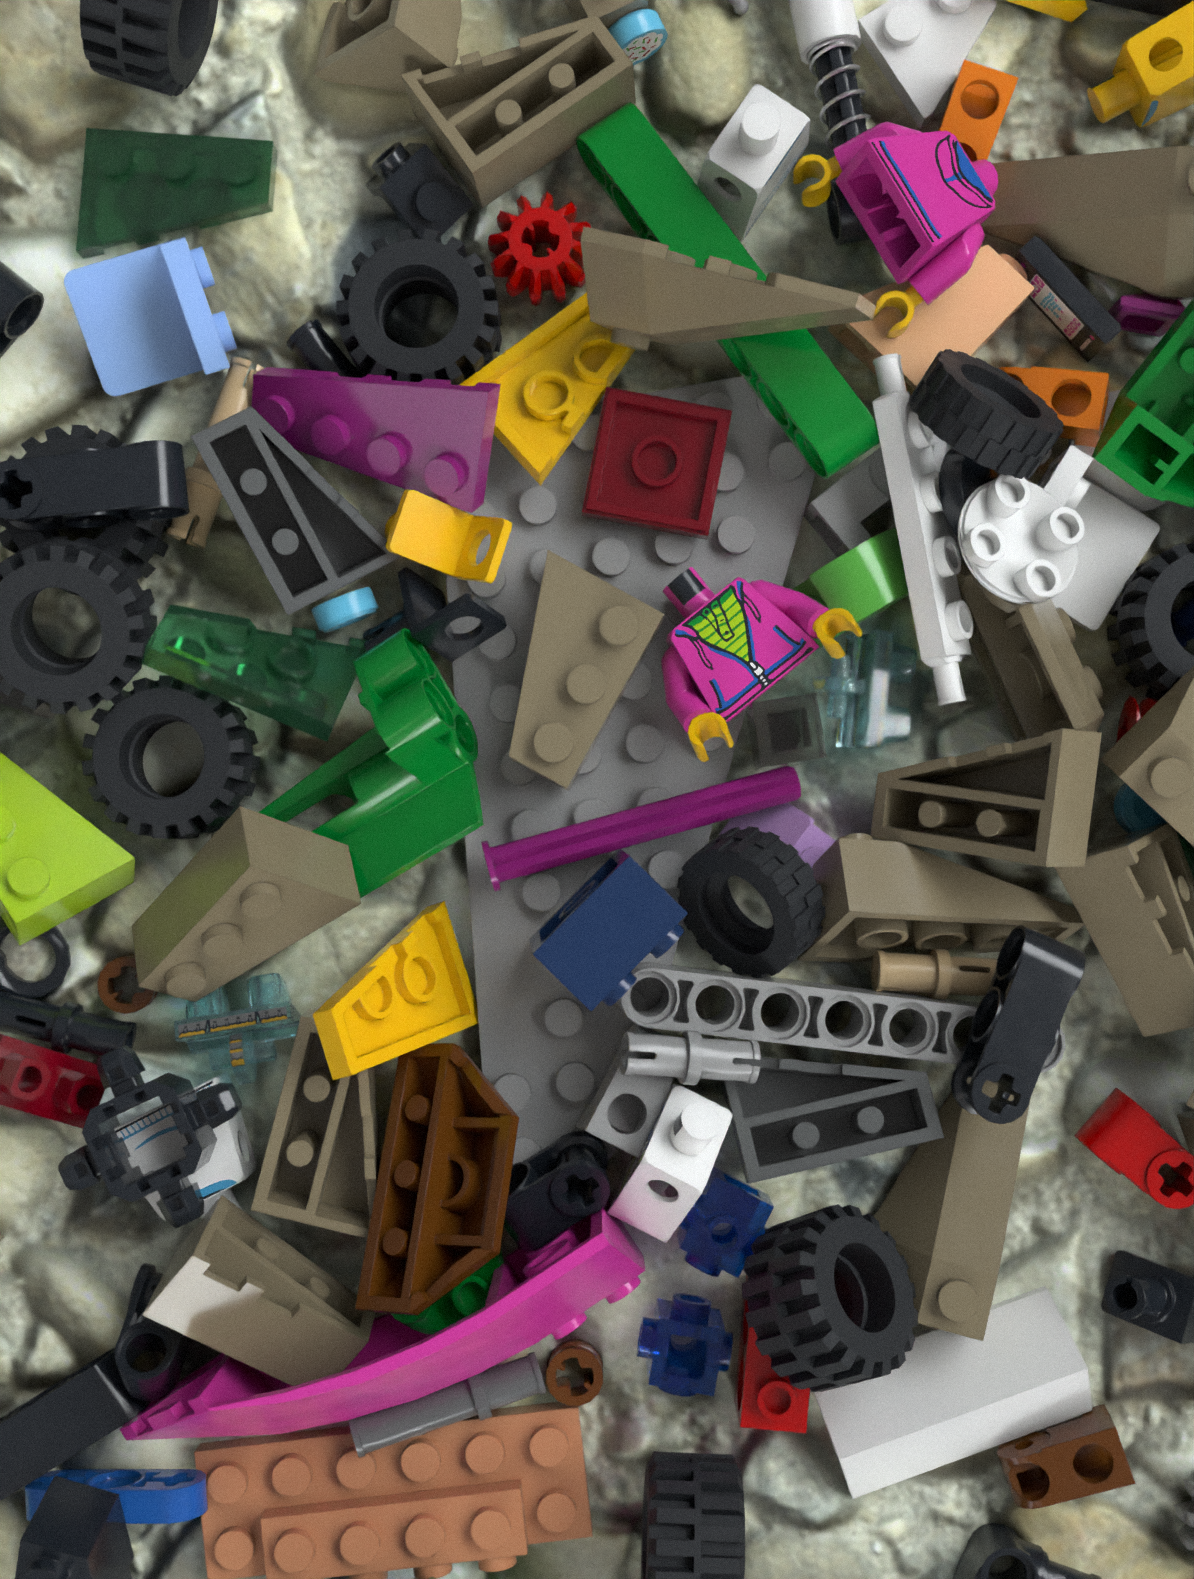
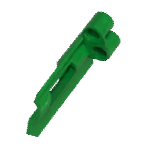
M407 628L401 629L352 661L362 688V692L358 694L360 704L370 711L375 727L258 812L286 823L331 794L345 795L352 799L355 805L311 832L348 845L360 898L484 825L473 764L478 756V741L473 724L467 713L458 706L454 695L421 642L411 637V632Z

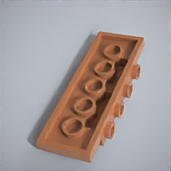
M550 1402L491 1410L492 1417L480 1421L479 1416L476 1415L430 1431L424 1435L375 1450L360 1458L353 1442L350 1426L200 1443L194 1451L196 1470H201L206 1474L208 1510L201 1515L207 1579H237L266 1575V1579H323L349 1576V1579H387L388 1571L413 1568L414 1577L428 1579L430 1577L440 1578L449 1574L452 1571V1563L478 1561V1568L482 1571L498 1572L513 1567L517 1563L516 1556L527 1555L528 1544L593 1537L579 1406H567L561 1402Z

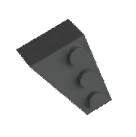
M761 1057V1060L734 1058L733 1063L760 1066L756 1083L747 1084L741 1081L721 1080L727 1107L733 1114L731 1123L745 1180L749 1184L944 1138L927 1072L807 1062L783 1058Z

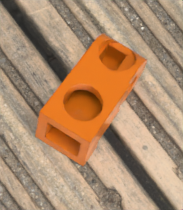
M964 59L953 82L937 131L947 130L955 135L971 162L980 159L987 160L1019 77Z
M1036 366L1031 368H999L1040 396L1058 414L1057 417L1064 425L1062 427L1064 430L1059 438L1074 440V445L1096 447L1104 428L1110 394L1109 373Z

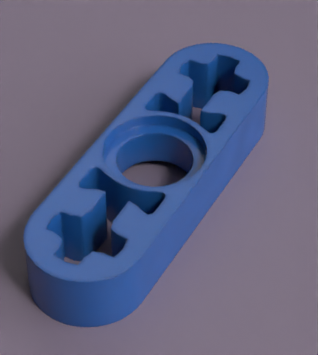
M64 1469L47 1472L25 1486L26 1519L28 1521H31L54 1476L119 1494L126 1524H171L185 1522L203 1515L208 1510L206 1474L196 1469Z

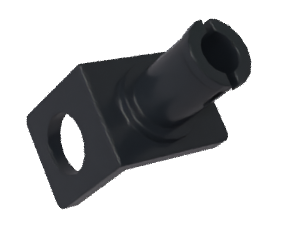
M405 567L398 572L404 601L403 608L375 627L364 631L363 639L366 640L364 646L368 651L401 629L407 628L411 632V637L453 662L505 629L507 624L502 614L471 593L463 594L446 605L444 594L439 588L408 567ZM466 616L476 617L481 620L479 626L474 630L461 634L453 633L450 626L452 621Z
M1125 1250L1117 1251L1101 1303L1102 1310L1180 1344L1194 1343V1277Z

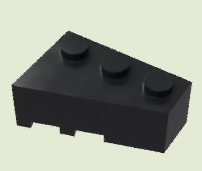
M54 1476L20 1540L15 1579H132L129 1566L134 1554L119 1494Z

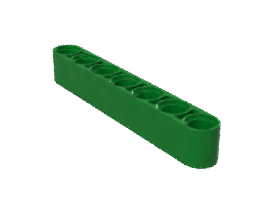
M627 102L576 136L577 149L586 167L639 238L669 245L668 250L695 259V267L703 268L705 259H708L710 255L754 270L758 273L757 280L766 281V275L636 105ZM807 329L716 340L806 462L821 478L828 479L880 443L877 424L872 415Z

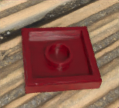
M606 387L582 516L707 540L732 410Z

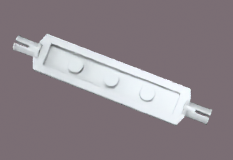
M897 353L887 354L873 360L880 397L872 403L921 661L933 670L938 706L966 701L958 663L965 656L971 655L969 639L973 635V619L969 607L961 600L956 576L961 570L960 552L955 540L948 534L946 518L940 500V473L936 471L932 445L936 443L937 436L927 426H924L918 419V415L910 407L912 404L909 402L911 395L909 391H906L900 360L901 355Z

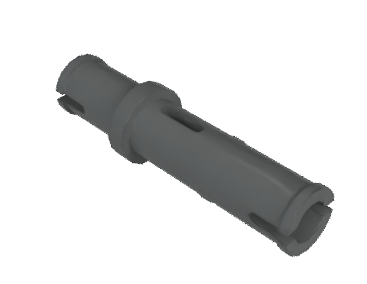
M532 1352L528 1356L487 1369L475 1376L419 1399L348 1421L353 1442L360 1458L375 1450L424 1435L430 1431L476 1415L479 1416L480 1421L492 1417L491 1410L547 1392L536 1355Z

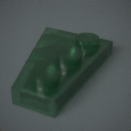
M86 128L76 244L77 253L83 259L105 254L104 249L134 241L137 245L158 241L161 234L197 226L202 230L273 212L278 154L274 142L269 140Z

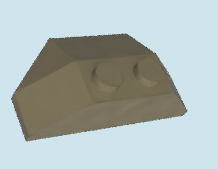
M961 565L960 572L956 574L961 600L969 607L973 619V635L969 639V644L1014 741L1018 742L1043 736V733L1062 728L1098 732L1104 717V712L1099 703L1103 699L1102 687L1094 671L1088 665L1082 666L1072 645L1076 641V632L1065 610L1061 607L1055 608L1051 599L1037 604H1031L1033 602L1017 604L1006 601L994 595L980 584L967 565Z

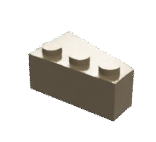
M1062 728L1043 733V736L1014 743L996 744L977 752L956 757L947 756L878 773L871 836L876 839L899 841L906 844L1041 867H1084L1102 732Z
M240 806L132 925L138 987L196 1002L360 905L361 900L348 845Z
M1165 822L1109 838L1087 848L1084 867H1054L1115 981L1129 1014L1135 1019L1142 1035L1147 1037L1194 1027V879L1176 830L1169 823Z
M309 1008L299 1021L251 1211L367 1239L381 1162L375 1067L352 1076L333 1080L312 1015L316 1010Z
M221 1195L175 1250L142 1315L287 1384L295 1386L344 1371L368 1343L376 1312L355 1309L357 1295Z

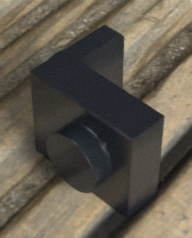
M397 142L390 146L372 164L376 174L365 185L374 196H380L385 200L408 229L411 228L412 234L416 239H423L425 229L439 231L441 237L474 205L424 143H408L404 147L401 142Z

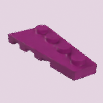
M266 367L253 374L251 407L295 450L400 488L418 491L470 513H473L484 504L501 384L479 382L474 386L451 385L450 380L426 378L421 382L395 381L391 379V376L371 374L363 378L340 377L338 372Z

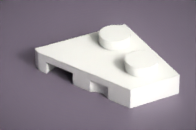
M889 0L858 20L862 43L920 129L931 120L941 99L954 81L964 59L966 60L973 45L979 39L997 6L995 0Z

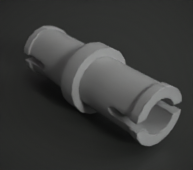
M685 1030L682 1032L681 1037L634 1034L633 1032L626 1031L621 1041L620 1049L648 1052L647 1057L620 1056V1070L623 1076L633 1074L678 1077L682 1085H696L699 1079L741 1081L747 1084H754L760 1072V1066L733 1063L734 1058L761 1060L760 1047L756 1040L702 1038L698 1031Z

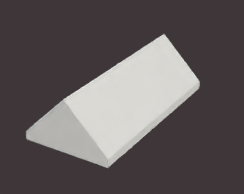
M1045 1286L991 1305L983 1341L932 1327L914 1334L915 1341L912 1350L905 1352L906 1361L900 1368L891 1370V1374L823 1392H814L852 1499L1093 1411L1088 1368L1051 1294Z

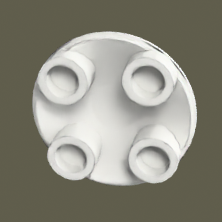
M1003 474L994 480L984 483L968 497L962 507L958 521L959 546L971 573L991 593L1006 601L1017 604H1028L1023 602L1037 604L1058 595L1066 588L1074 575L1078 561V542L1083 538L1085 531L1084 523L1074 509L1062 507L1050 493L1040 486L1027 481L1024 477L1019 479Z

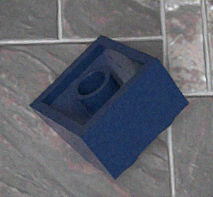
M619 849L529 938L531 951L592 1012L601 1001L610 1007L625 995L637 979L631 971L649 953L655 958H659L676 943L684 932V929L678 923L688 913L630 855Z

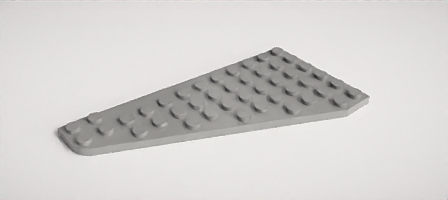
M743 376L643 393L732 410L707 540L582 516V508L603 401H600L541 486L493 434L484 504L473 513H467L474 516L504 518L512 522V529L493 583L488 584L456 579L446 575L448 604L463 594L471 593L502 614L507 624L505 629L452 662L454 697L458 706L470 718L478 741V756L473 764L484 825L465 836L482 1073L519 1117L513 1164L523 1162L565 1134L573 1131H584L576 1127V1124L587 1103L591 1104L621 1044L624 1032L629 1031L634 1022L624 1014L617 1002L608 1007L601 1001L591 1012L532 954L529 938L615 851L500 882L501 890L495 892L481 842L488 840L491 848L725 783L747 707L727 723L734 742L733 747L729 748L723 738H709L703 744L709 760L701 762L695 754L687 732L670 710L665 699L661 659L664 652L669 648L666 638L685 618L662 591L677 576L690 567L695 569L715 595L738 577L743 578L748 583L762 579L783 586L816 474ZM490 534L480 543L476 555L477 565L487 555L491 542ZM548 550L664 614L662 625L569 791L514 762L509 757ZM466 616L452 621L450 626L453 633L461 634L474 630L479 626L481 620L476 617ZM713 823L622 848V850L630 855L678 903L677 898L680 896V891L677 888L678 878L683 874L682 867L687 860L707 845ZM685 917L678 923L682 928ZM679 939L659 958H655L649 953L641 962L672 965ZM653 977L643 978L633 986L630 994L633 1008L641 1011L650 1010L660 1002L663 991L659 979ZM601 1140L606 1147L609 1160L617 1147ZM570 1151L567 1152L568 1162L570 1161Z

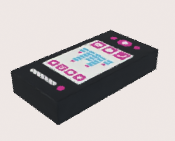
M1034 236L1018 250L1014 259L1024 268L1027 274V281L1035 287L1028 298L1079 354L1089 362L1122 330L1120 328L1121 325L1040 237Z

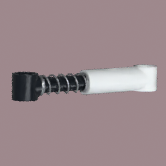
M788 0L801 61L809 64L810 72L818 78L814 94L815 97L823 102L824 106L819 114V118L822 123L828 126L829 130L824 139L825 145L833 150L837 146L867 130L866 122L871 118V115L863 112L861 98L865 95L866 91L858 89L855 74L860 70V66L853 64L852 54L862 44L853 0ZM838 177L831 180L830 196L826 200L829 226L834 242L839 246L869 240L868 234L835 181Z

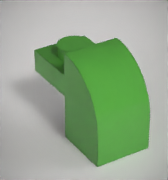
M896 527L882 532L847 551L810 574V578L792 589L807 595L829 610L833 608L848 610L853 615L857 624L884 611L909 595ZM847 631L839 632V633L834 637V639L837 638V637H839L840 635H842L843 633H845V632H847ZM814 639V641L819 645L818 649L823 647L819 639Z

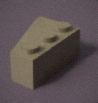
M597 15L518 38L519 46L484 57L480 56L479 51L460 56L461 64L422 75L421 69L401 74L413 114L482 208L576 145V136L627 102L636 104L633 63Z
M550 550L547 551L509 757L514 762L569 791L662 625L664 614Z

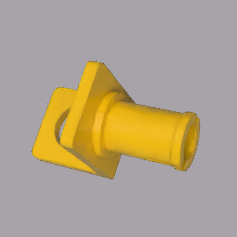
M408 489L402 494L397 512L389 517L385 525L386 549L391 553L456 579L491 584L495 580L512 529V522L504 518L474 516L418 491ZM490 534L491 542L487 555L477 565L476 555L480 543Z

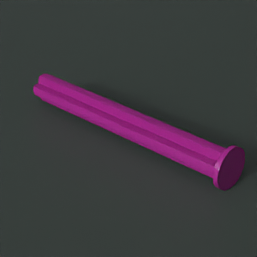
M783 766L491 848L488 840L481 842L491 882L494 891L497 892L501 890L500 882L798 800L801 797V785L794 767Z

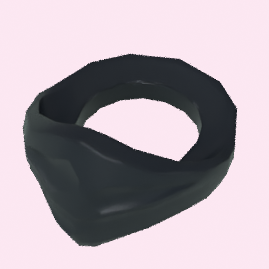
M0 916L1 948L6 936L11 931ZM57 926L40 934V936L49 941L56 954V963L52 973L45 979L38 981L24 980L8 967L6 955L0 949V989L27 998L42 997L63 983L71 965L70 946Z

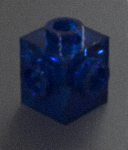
M713 1167L702 1194L678 1226L680 1227L677 1233L679 1248L687 1252L684 1260L694 1268L713 1277H719L723 1270L739 1278L746 1257L753 1255L752 1243L758 1236L764 1235L765 1230L768 1229L765 1227V1224L774 1208L769 1195ZM720 1223H729V1226L723 1230L714 1229Z
M676 1293L673 1295L672 1301L657 1298L654 1318L642 1317L636 1352L637 1357L647 1358L648 1385L658 1386L660 1390L677 1396L690 1397L696 1395V1393L714 1396L718 1371L727 1373L729 1369L733 1332L725 1331L720 1309L711 1308V1301L704 1297ZM671 1335L691 1337L693 1340L686 1345H679L671 1339Z

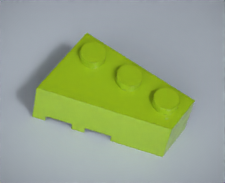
M0 752V916L19 946L134 883L135 857Z

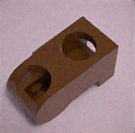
M1105 1404L1092 1407L1093 1411L1082 1414V1418L1045 1428L1046 1431L1030 1433L1003 1443L997 1448V1456L1016 1506L1024 1509L1042 1508L1136 1484L1118 1432Z

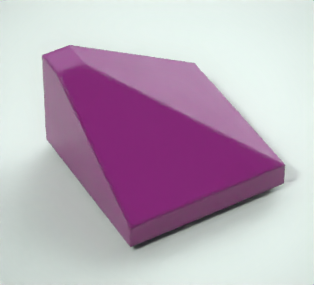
M1143 293L1121 296L1108 312L1121 325L1120 328L1123 331L1161 337L1184 311L1185 306L1179 300H1165Z

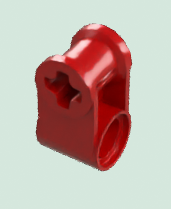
M1115 1088L1075 1133L1074 1137L1119 1175L1123 1174L1141 1191L1148 1194L1161 1205L1172 1209H1182L1194 1204V1156L1161 1128L1162 1125L1121 1090ZM1165 1163L1170 1165L1173 1173L1177 1175L1174 1182L1170 1185L1164 1182L1163 1177L1158 1173L1160 1167Z

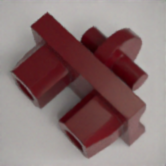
M0 1034V1105L83 1129L90 1109L100 1105L105 1091L97 1071V1064Z

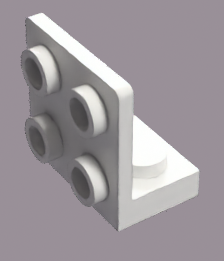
M1070 445L1051 462L1037 484L1050 493L1062 507L1074 509L1080 515L1085 529L1083 538L1078 542V561L1074 575L1066 588L1051 598L1055 608L1061 607L1065 610L1072 622L1089 632H1093L1101 626L1122 592L1124 584L1133 574L1158 534L1160 526L1152 519L1082 477L1094 458Z

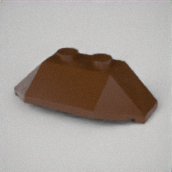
M454 1043L427 1044L400 1055L398 1058L355 1306L357 1310L419 1315L500 1253L519 1117L464 1050Z

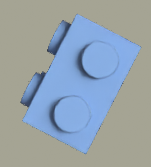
M185 236L73 269L66 274L64 285L101 385L107 394L121 396L202 370L207 375L230 368L225 352L237 349L225 311L212 314L203 289L214 286L215 282L203 247L189 250Z

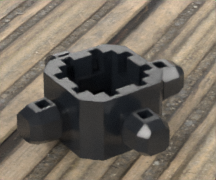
M127 1045L98 1057L97 1071L103 1088L105 1090L110 1087L115 1098L90 1109L82 1130L87 1144L65 1156L59 1163L58 1171L65 1186L69 1190H82L104 1181L111 1195L130 1202L158 1191L161 1199L156 1204L165 1220L174 1228H179L201 1217L204 1214L202 1194L198 1183L191 1184L187 1176L195 1173L210 1161L217 1142L213 1129L235 1117L243 1107L232 1083L220 1082L195 1092L190 1080L169 1072L144 1083L140 1073L145 1071V1068L136 1052ZM159 1096L163 1106L170 1103L174 1112L171 1116L180 1135L184 1134L188 1144L183 1147L186 1156L143 1175L139 1165L134 1168L130 1165L128 1158L131 1155L123 1138H118L114 1130L115 1127L120 1125L116 1116Z

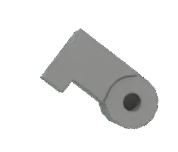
M881 447L814 499L804 512L803 516L837 557L871 537L862 526L863 523L882 508H892Z
M635 1023L629 1029V1032L634 1034L665 1036L652 1028H646ZM620 1044L591 1104L587 1103L576 1127L633 1156L639 1157L670 1093L674 1077L633 1074L623 1076L620 1070V1056L647 1057L648 1052L627 1051L620 1049Z

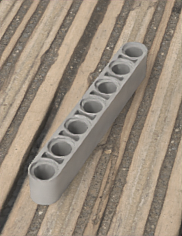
M640 962L631 971L637 979L625 995L617 1001L620 1009L635 1024L646 1028L679 1032L685 1030L698 1031L700 1034L950 1064H958L965 1047H956L953 1041L954 1028L965 1017L971 1016L973 1020L980 1003L948 998L946 1000L933 999L929 996L890 991L877 992L873 989L767 976L754 978L749 974L739 975L734 972L651 962ZM653 977L659 979L663 991L660 1002L650 1010L641 1011L633 1008L630 1000L633 986L643 978ZM708 986H722L726 995V1003L723 1010L712 1018L700 1017L696 1011V1000L699 993ZM775 993H784L789 1004L787 1016L776 1025H764L761 1019L763 1002ZM839 1001H847L851 1008L849 1024L845 1029L837 1033H829L825 1025L828 1009ZM902 1009H909L913 1016L911 1031L906 1037L900 1040H893L889 1031L892 1017ZM1061 1027L1056 1044L1045 1061L1041 1073L1054 1068L1063 1057L1066 1046L1065 1035Z

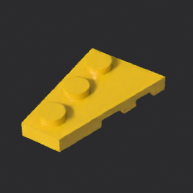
M587 292L459 384L464 386H474L479 382L501 384L494 435L540 486L605 394L606 387L611 386L636 350L610 342L612 331L590 321Z
M445 901L427 906L312 1014L333 1080L352 1076L479 1024L477 1003Z

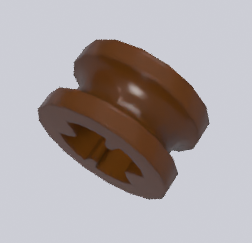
M135 955L118 957L107 963L100 972L97 982L98 994L103 1003L112 1011L123 1014L135 1013L150 1005L158 994L156 991L145 988V990L134 993L130 1002L120 998L124 992L122 989L115 992L113 986L114 978L124 975L127 966L136 968Z
M570 1339L560 1343L551 1351L546 1368V1384L551 1395L558 1402L567 1406H581L591 1402L599 1394L603 1384V1361L600 1353L592 1344L583 1340ZM578 1358L580 1367L592 1368L593 1374L592 1376L584 1374V1385L572 1387L569 1377H558L557 1369L565 1371L566 1360Z

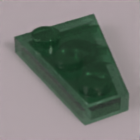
M171 604L147 643L141 664L328 742L357 678L352 661L367 650L364 646L366 642L364 639L350 637L348 644L342 645L316 640V631L292 627L290 635L258 630L248 618Z

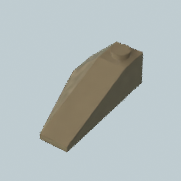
M346 0L345 5L340 1L333 2L325 21L314 74L327 82L406 92L401 74L421 69L422 75L455 65L458 57L457 41L462 20L461 0Z

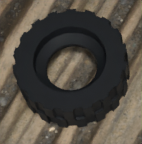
M951 349L938 352L909 399V402L912 403L910 406L912 411L918 415V419L924 426L932 430L933 434L939 439L945 441L954 450L971 458L976 463L1005 476L1011 475L1014 478L1032 477L1064 430L1062 429L1064 426L1063 422L1057 417L1058 414L1040 396L1029 390L1023 383L1007 375L1001 369L993 367L986 361L969 356L964 352H954Z
M751 826L741 830L739 827L729 829L687 860L682 867L683 874L678 878L677 888H679L680 896L677 899L678 904L688 913L683 921L688 931L691 930L696 937V942L702 950L705 949L713 956L712 959L721 966L724 964L731 968L732 972L736 974H749L754 978H762L766 974L773 976L782 971L814 943L813 941L820 936L823 929L821 921L825 918V906L822 905L821 897L823 892L820 884H817L813 876L814 871L809 863H805L798 855L799 851L791 844L787 845L779 839L780 836L770 831L768 833L759 831L758 827ZM736 875L746 880L762 895L773 917L774 924L771 928L766 929L757 925L739 909L728 886L730 876Z

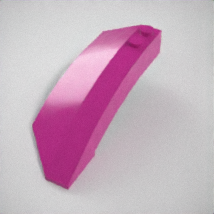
M607 1200L605 1206L597 1213L585 1217L560 1232L543 1247L527 1252L518 1247L503 1257L504 1263L494 1270L485 1307L433 1335L421 1333L405 1326L394 1319L391 1313L374 1318L368 1343L344 1371L295 1386L287 1384L224 1353H220L179 1380L175 1388L168 1395L151 1401L143 1411L123 1424L119 1430L126 1440L283 1434L346 1421L407 1403L475 1376L536 1344L549 1334H552L555 1340L570 1334L587 1319L584 1311L606 1298L609 1304L615 1303L638 1287L641 1283L638 1275L645 1271L644 1255L621 1220L608 1214L611 1205Z

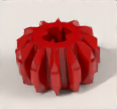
M548 191L543 194L540 207L532 208L530 201L521 195L517 199L519 216L500 211L497 216V225L502 232L490 234L488 237L489 251L497 255L490 263L494 277H508L506 291L512 297L519 295L528 287L530 303L537 307L542 301L543 291L551 290L553 298L562 304L566 300L564 282L578 288H582L586 283L585 274L581 268L584 265L580 240L583 228H591V225L585 221L575 222L577 207L572 201L555 211L553 196ZM545 242L550 244V248H547V257L538 258L533 256V252L537 251L536 243Z

